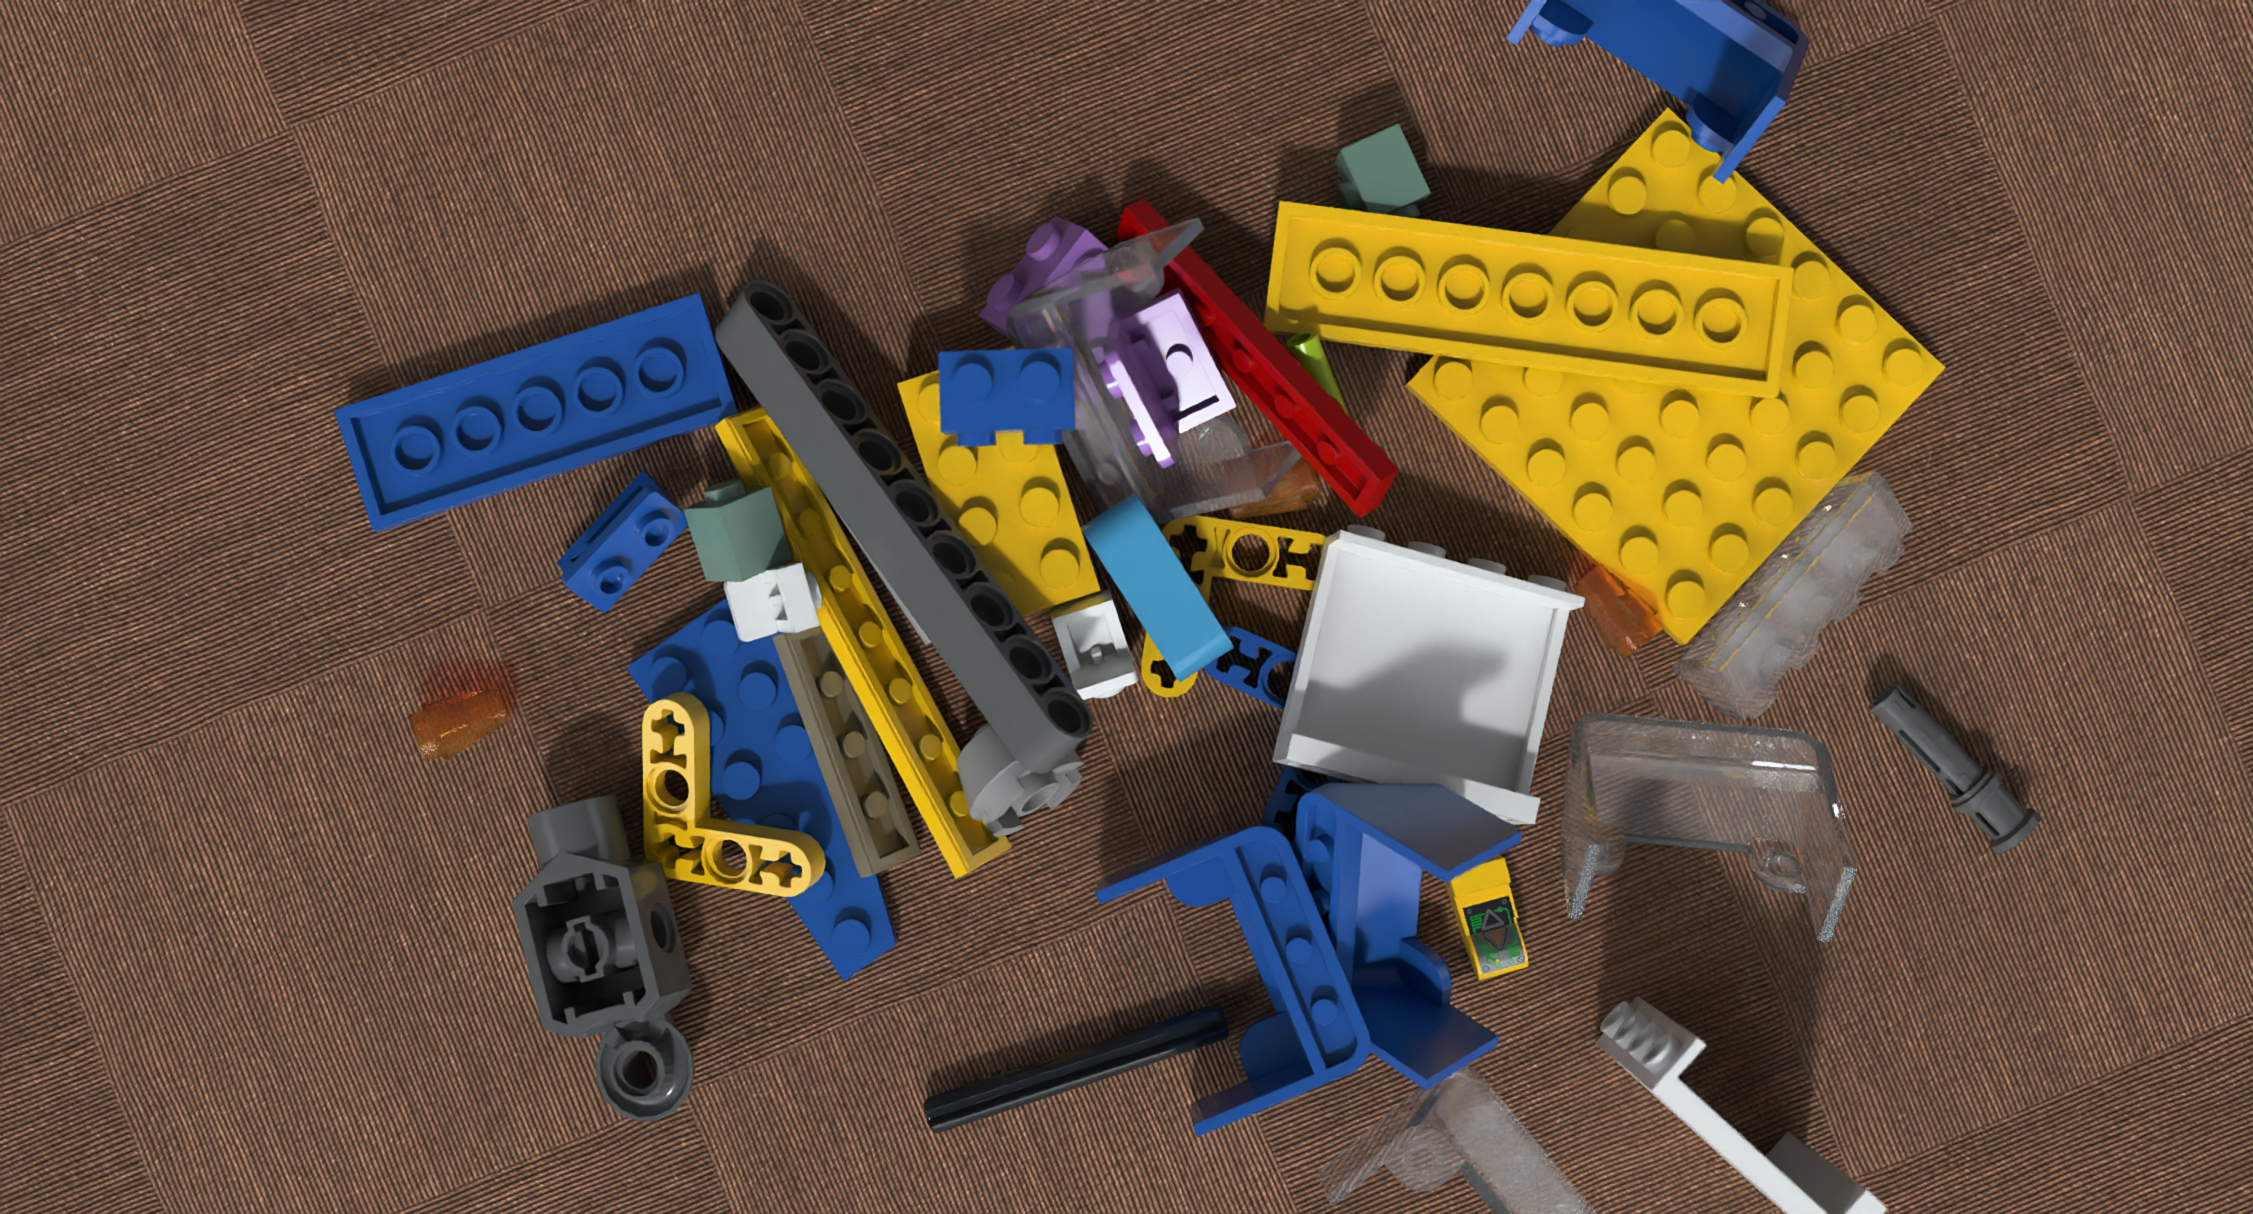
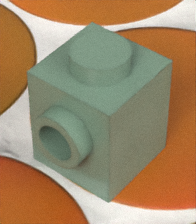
M1399 123L1340 149L1335 160V165L1343 182L1336 184V189L1344 209L1417 219L1421 216L1418 207L1425 203L1431 192Z
M732 479L706 488L704 490L705 500L683 508L706 581L743 582L793 559L771 486L744 487L742 479Z

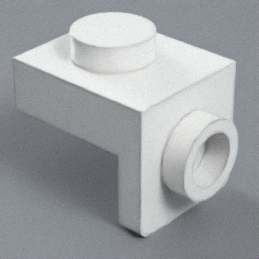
M802 562L783 563L743 582H724L726 597L738 638L741 641L749 642L779 632L797 633L820 626L816 610L822 608L820 589L814 575L811 572H804Z
M1109 589L1049 608L1051 620L1071 676L1072 684L1083 700L1092 697L1108 698L1121 692L1125 686L1138 682L1139 679Z

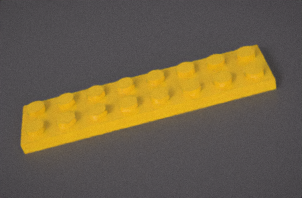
M1279 201L1263 325L1271 334L1295 336L1299 333L1313 330L1317 332L1319 340L1772 399L1779 394L1794 268Z

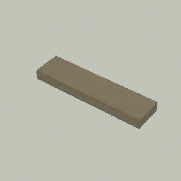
M821 626L797 633L784 632L772 637L860 878L873 876L921 855L919 843L880 737Z

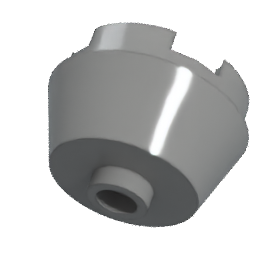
M989 722L983 725L974 734L972 740L963 748L956 761L971 818L983 820L993 836H1005L1024 828L1018 817L1032 813L1044 804H1047L1051 810L1056 808L1075 790L1083 779V776L1077 769L1084 765L1076 754L1077 746L1050 772L1039 774L1031 772L1019 764Z

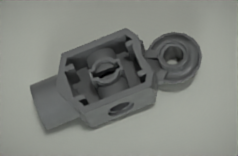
M616 795L585 799L532 814L527 817V822L540 873L511 902L542 1029L568 1038L576 1036L582 1039L602 1033L603 1039L598 1049L595 1064L596 1080L604 1099L620 1115L637 1122L658 1121L674 1113L689 1095L695 1076L694 1054L686 1037L674 1026L671 1011L693 986L662 863L631 855ZM647 1052L657 1063L658 1074L656 1079L652 1078L645 1068Z

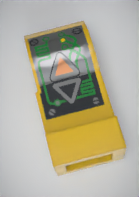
M1500 854L1445 883L1469 962L1478 981L1529 967L1525 944L1516 919L1518 914L1509 885L1511 883L1505 858Z

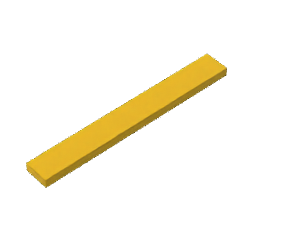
M761 405L724 418L714 426L745 486H771L793 557L787 563L802 562L804 572H811L814 575L822 597V608L816 610L819 624L954 877L957 879L968 874L1010 849L1012 845L1006 835L993 836L983 820L971 818L956 766L961 750L819 485Z

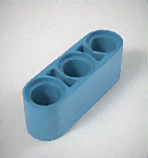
M1135 492L1080 527L1179 682L1234 648Z

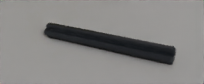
M1214 1004L928 1097L923 1104L925 1118L933 1133H940L1226 1040L1229 1037V1027L1223 1009L1220 1005Z

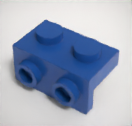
M1073 348L938 352L941 433L957 435V447L997 446L996 433H1023V445L1063 444V432L1076 431Z
M643 470L556 562L564 571L561 576L562 582L575 594L603 613H606L688 526L683 508L656 479Z

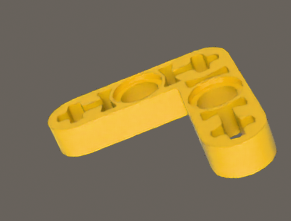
M1181 515L1172 519L1163 528L1162 534L1168 544L1171 536H1180L1182 534L1184 526L1195 527L1196 538L1206 541L1205 551H1198L1193 554L1190 572L1203 571L1202 584L1193 583L1207 605L1212 577L1313 591L1315 580L1305 579L1306 570L1301 566L1285 564L1286 577L1273 576L1272 573L1280 557L1278 538L1291 541L1286 553L1299 555L1308 553L1310 544L1321 546V555L1325 538H1327V536L1319 533L1198 515ZM1244 535L1258 536L1268 547L1269 556L1267 562L1257 571L1242 570L1235 564L1232 558L1234 543ZM1171 547L1175 555L1179 559V550L1177 548ZM1146 631L1141 660V676L1146 686L1154 694L1165 698L1178 697L1186 693L1194 685L1198 671L1181 682L1175 678L1173 687L1166 688L1161 686V676L1151 673V664L1153 660L1161 661L1164 657Z
M675 692L649 705L644 713L642 722L643 827L646 859L661 862L664 875L668 878L783 897L796 896L818 882L824 874L825 856L819 843L810 835L799 831L710 818V722L708 712L703 703L692 694ZM674 713L675 721L685 726V732L679 735L677 726L668 724L667 716ZM674 748V754L668 756L666 752ZM667 770L677 771L684 776L689 788L686 801L675 799L669 794L665 786ZM675 835L677 845L693 848V850L680 857L678 847L669 845L668 838ZM724 840L735 841L743 848L747 858L744 870L734 869L727 864L722 854ZM703 843L702 850L694 849ZM790 852L792 863L801 865L802 871L795 876L792 865L777 862L776 860ZM766 860L774 861L773 863L765 867Z

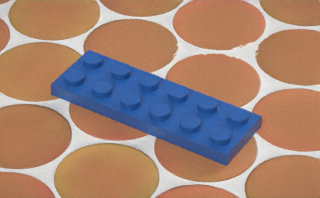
M700 293L334 410L372 531L380 533L717 425L724 418L741 412L721 348L715 339V330L704 296Z

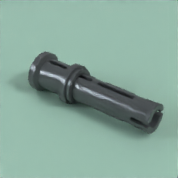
M1900 681L1887 687L1869 705L1868 709L1872 714H1875L1951 793L1949 796V800L1952 802L1951 807L1958 814L1967 813L1991 838L1989 847L1995 853L2001 854L2014 848L2037 827L2041 820V815L2034 808L2025 809L2001 784L2003 777L1996 769H1991L1989 766L1981 767L1972 759L1941 724L1914 699V696Z

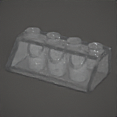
M1876 470L1842 478L1770 554L1671 668L1726 718L1744 721L1749 715L1752 718H1757L1764 713L1780 693V690L1775 686L1776 683L1790 667L1794 670L1802 668L1820 649L1822 642L1817 636L1831 620L1834 619L1836 622L1842 621L1859 605L1864 594L1858 589L1874 571L1877 574L1884 573L1903 554L1906 546L1900 541L1912 529L1913 524L1886 479Z

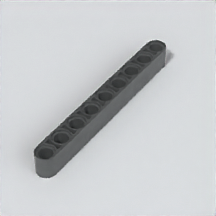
M753 280L747 283L715 329V339L719 347L1012 756L1021 766L1031 772L1039 774L1050 772L1092 731L1093 718L1087 704L792 299L773 283L764 280Z

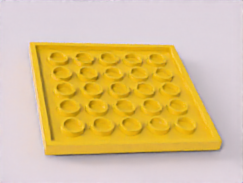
M1667 107L1547 236L1793 267L1794 275L1778 396L1769 399L1433 355L1410 379L1405 387L1679 645H1686L1946 367L1736 170L1731 173L1724 184L1713 178L1712 176L1721 156L1716 152H1710L1699 146L1691 138L1692 129Z

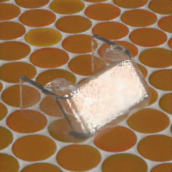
M1199 217L1116 244L1028 294L1011 309L1007 317V332L1015 349L1073 348L1076 431H1064L1063 442L1101 514L1134 492L1156 524L1263 500L1268 497L1302 456L1289 441L1251 449L1237 423L1228 416L1220 414L1180 433L1176 463L1162 468L1154 453L1147 457L1143 455L1130 429L1129 421L1135 418L1124 396L1115 399L1111 395L1102 378L1099 363L1105 360L1103 345L1106 342L1110 320L1134 308L1150 303L1160 293L1164 284L1163 268L1204 230Z
M1610 713L1586 714L1575 722L1568 747L1560 838V854L1568 919H1582L1593 876L1616 871L1621 866L1625 856V842L1747 853L1753 874L1767 887L1779 892L1807 895L1817 941H1831L1858 867L1829 754L1819 740L1809 734L1796 730Z
M1467 1065L1427 1090L1422 1087L1417 1088L1317 1172L1325 1197L1333 1206L1338 1204L1385 1164L1401 1184L1415 1191L1436 1189L1459 1171L1494 1214H1598L1481 1073Z

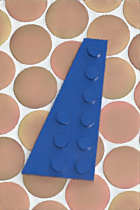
M726 597L630 664L626 669L650 704L675 692L692 694L703 703L708 712L710 722V790L732 821L799 831L810 835L819 843L824 852L826 862L824 874L818 882L796 896L786 897V899L843 981H845L899 942L880 876L877 873L873 876L860 878L772 637L784 632L775 633L749 642L741 641L738 638ZM674 713L667 716L668 724L677 726L678 735L685 732L684 724L675 721ZM790 852L776 860L777 862L792 865L795 876L802 871L801 865L792 863ZM766 860L765 867H767L774 861Z

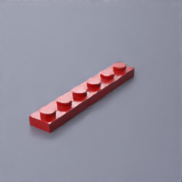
M1145 198L1126 206L1111 250L1146 282L1148 290L1156 298L1173 289L1181 288L1222 370L1359 518L1379 507L1399 471L1388 458L1384 449L1363 432L1344 411L1339 401L1330 396L1302 367L1299 359L1292 352L1286 350L1259 321L1256 313L1239 300L1218 277L1213 267L1203 261L1178 235L1174 226L1167 219L1162 218Z

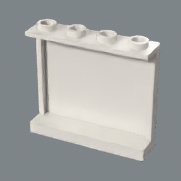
M1348 525L1346 531L1340 530L1325 538L1272 761L1354 783L1441 784L1510 824H1535L1540 798L1529 796V790L1569 611L1584 607L1585 597L1565 592L1566 583L1555 578L1529 575L1528 580L1524 581L1506 576V566L1497 562L1470 558L1466 565L1444 559L1446 550L1432 544L1412 541L1408 542L1407 548L1386 543L1384 542V532L1367 526Z
M1637 996L1630 1004L1626 1001L1621 1002L1603 1020L1600 1030L1604 1034L1595 1043L1785 1214H1883L1888 1209L1867 1189L1789 1132L1764 1157L1677 1078L1706 1044Z

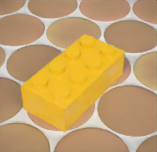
M1019 343L1001 350L1022 349ZM939 370L897 383L932 493L1023 617L1101 592L1054 445H1023V433H996L997 446L957 447V435L941 433Z

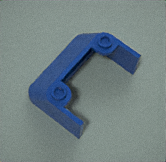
M1531 0L1506 37L1508 41L1517 46L1530 25L1537 37L1555 47H1561L1563 44L1577 45L1585 36L1689 105L1685 117L1692 129L1691 138L1699 146L1710 152H1723L1712 176L1722 184H1724L1786 104L1809 47L1807 36L1795 23L1761 0Z
M1327 783L1304 794L1298 802L1294 855L1368 1029L1370 1052L1427 1090L1495 1048L1498 1043V1035L1450 1005L1451 975L1448 964L1440 954L1416 939L1422 869L1447 883L1520 843L1522 830L1441 784Z
M1253 824L1185 844L1097 882L1095 893L1100 904L1162 878H1165L1173 896L1188 906L1203 907L1228 897L1276 1011L1275 1014L1250 1025L1241 1038L1239 1046L1240 1059L1249 1080L1191 1103L1192 1126L1197 1137L1351 1074L1366 1061L1370 1051L1368 1029L1292 847L1287 838L1278 829L1265 824Z

